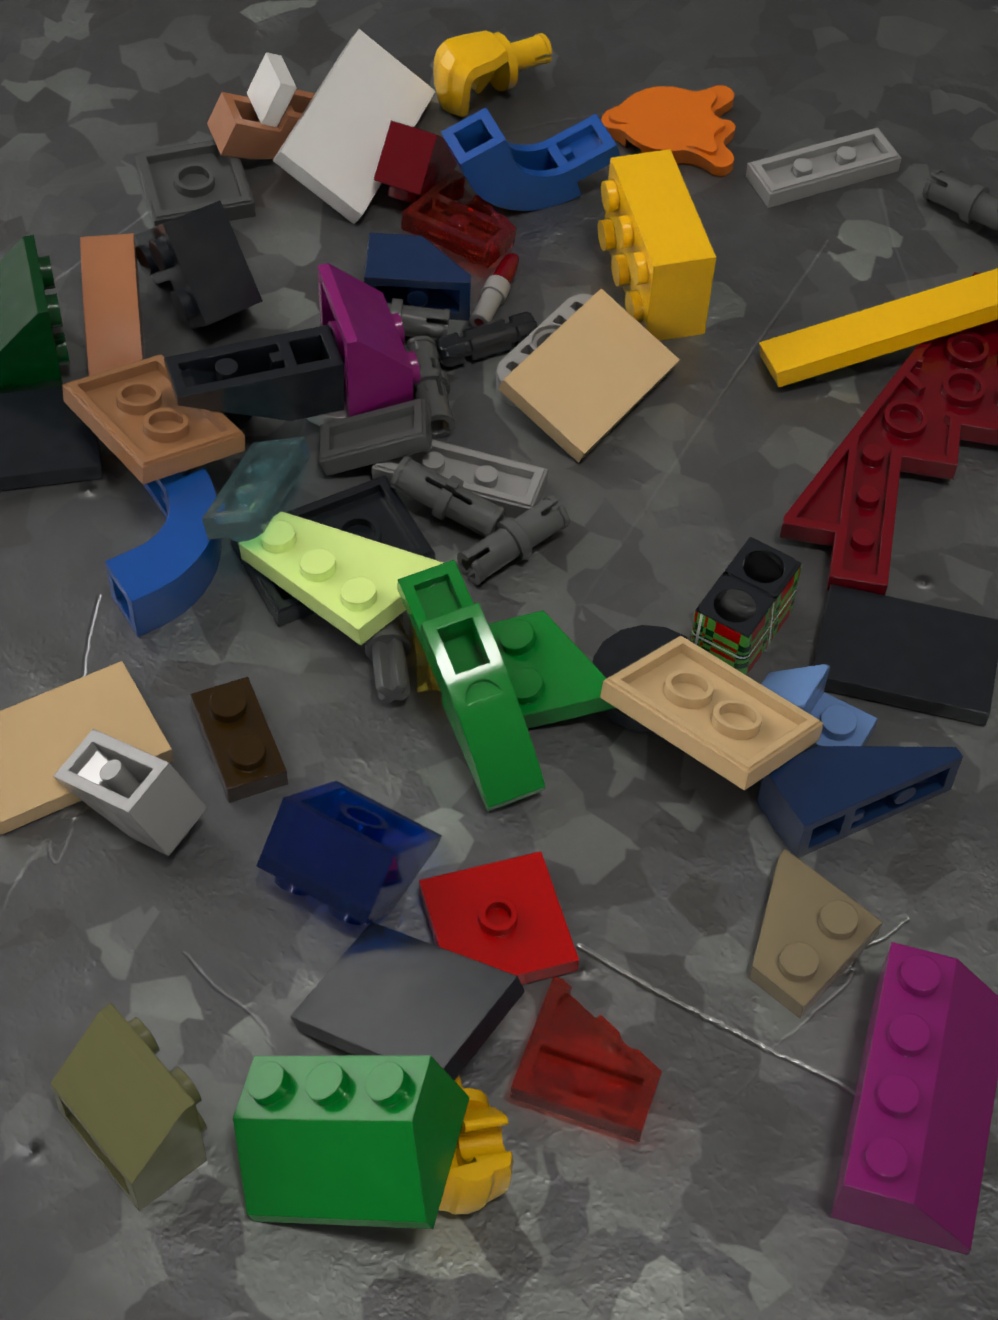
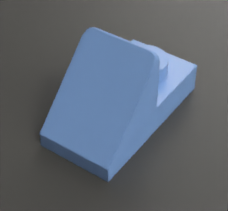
M826 664L769 672L761 685L824 723L819 741L802 752L817 746H866L874 733L878 718L824 692L830 666Z

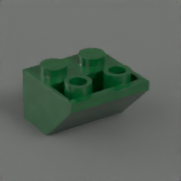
M34 235L23 236L0 260V394L62 387L60 366L70 365L64 332L53 334L52 328L63 327L57 293L45 294V290L55 288L50 257H38Z

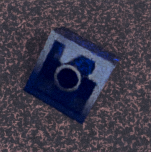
M333 781L283 798L256 866L275 876L274 882L283 890L300 896L310 895L329 905L328 911L335 918L353 925H367L392 912L437 848L442 835L338 781Z

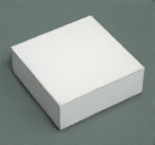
M267 52L249 86L247 95L260 123L277 127L297 87L282 56Z

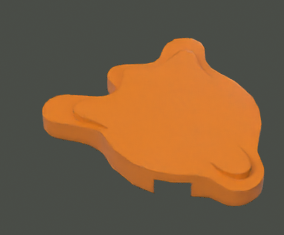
M716 85L700 91H691L673 86L646 88L634 93L620 105L607 110L602 115L601 122L613 140L621 143L625 148L630 142L640 148L641 153L671 149L677 165H692L718 177H724L733 170L734 155L726 145L733 140L736 125L730 120L719 118L733 107L734 92L727 86Z

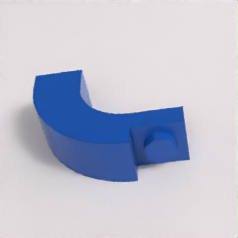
M487 108L441 131L446 146L472 189L482 199L492 205L509 210L529 211L545 209L581 196L582 194L577 182L608 166L610 158L621 156L617 144L597 114L586 118L545 141L530 145H517L507 142Z
M205 468L191 474L186 470L144 484V487L166 517L163 527L146 543L105 561L111 596L137 637L158 629L185 613L205 593L217 572L222 550L221 529L215 488Z

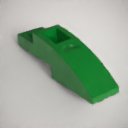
M455 560L398 579L397 590L441 690L442 706L487 811L489 812L545 791L546 786L534 746L506 667L479 602L473 603Z

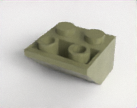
M110 1003L98 1012L50 1084L59 1112L140 1212L207 1161L202 1133L207 1130V1126L196 1108V1105L202 1101L201 1096L188 1075L178 1066L169 1072L155 1055L160 1051L159 1046L144 1023L137 1017L127 1022L115 1006Z

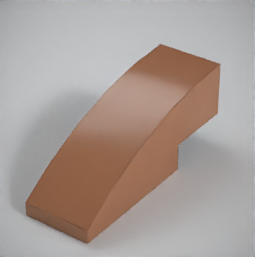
M296 89L277 127L260 123L249 97L221 92L207 122L220 155L246 159H274L315 93Z
M134 233L80 237L88 371L89 376L143 360V324Z

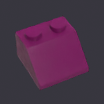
M329 263L317 265L320 326L329 325L344 363V407L348 417L412 401L413 384L420 383L421 380L420 368L415 352L413 350L406 352L404 348L405 332L399 313H390L383 292Z

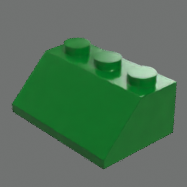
M431 1055L254 1056L233 1116L247 1215L256 1222L434 1229L470 1097Z

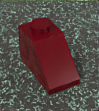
M391 120L373 180L389 185L388 196L416 204L418 195L435 199L456 168L457 163L442 136Z

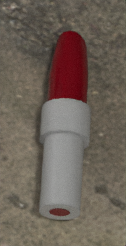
M507 254L496 267L493 275L486 280L480 293L481 297L469 318V322L473 327L491 322L499 306L504 304L510 293L511 283L515 278L519 265V256L517 254Z

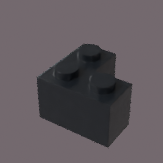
M220 200L135 235L139 244L136 246V254L142 270L147 276L152 275L156 284L167 280L171 281L174 291L171 292L173 306L181 320L184 322L188 321L191 329L207 326L263 301Z

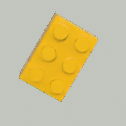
M671 149L610 158L608 180L601 183V198L605 210V219L598 221V239L601 249L603 251L609 250L612 257L611 270L613 280L617 287L623 286L626 294V311L659 341L705 334L716 255Z

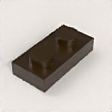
M248 677L190 694L194 714L229 803L288 785L287 770Z

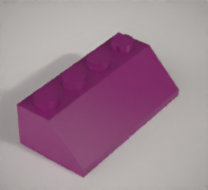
M895 942L890 944L877 981L831 1218L968 1255L972 1246L998 1081V995L957 958Z

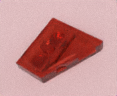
M453 170L402 212L401 229L413 235H422L433 245L464 257L473 264L489 268L514 246L516 227L504 215L497 213L491 203L485 201L479 195H474L473 197L464 188L465 176L461 172Z
M553 976L512 1083L510 1098L640 1142L660 1083L662 1071L640 1050L627 1046L623 1042L620 1032L601 1014L595 1018L571 996L572 987L566 981Z

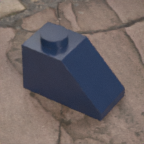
M369 233L364 283L383 292L387 303H392V298L403 299V305L441 310L450 309L449 320L469 321L471 275L422 235Z

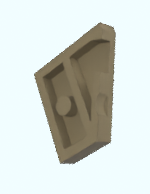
M784 849L779 854L749 979L793 1014L801 1018L876 938L883 922L787 849Z

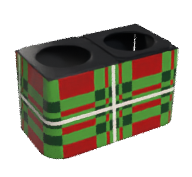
M749 537L696 608L690 640L743 674H747L793 610L802 563L753 537ZM729 589H738L748 593L756 604L754 615L744 622L724 620L716 613L714 608Z

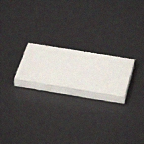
M358 29L345 46L281 146L273 162L351 223L355 224L364 214L381 185V182L373 179L391 120L415 127L436 91L363 31Z

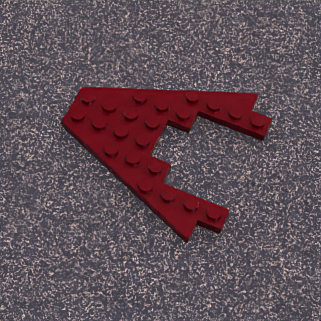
M998 319L918 344L784 515L780 538L832 546L827 590L830 589L831 584L881 595L886 594L889 581L900 471L953 480L958 465L960 440L998 445Z

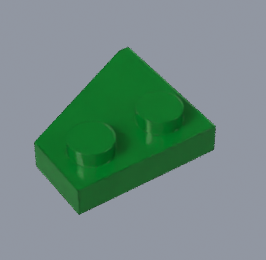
M544 610L488 624L506 667L528 729L615 708L600 698L603 680L607 678Z

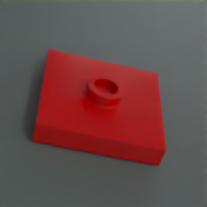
M541 851L419 880V893L435 946L516 975L522 985L578 971L579 958Z

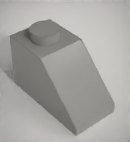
M95 729L91 730L53 776L62 786L130 838L167 856L187 836L190 829L208 808L169 762Z

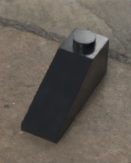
M329 325L164 357L165 368L178 406L285 421H294L344 410V363Z

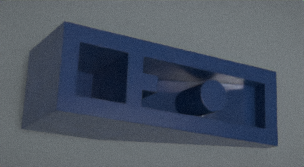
M817 746L796 755L762 778L757 803L790 852L797 858H800L951 790L963 755L957 747Z

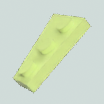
M282 511L238 542L242 560L359 645L365 643L406 610L397 590L398 579L443 564V562Z

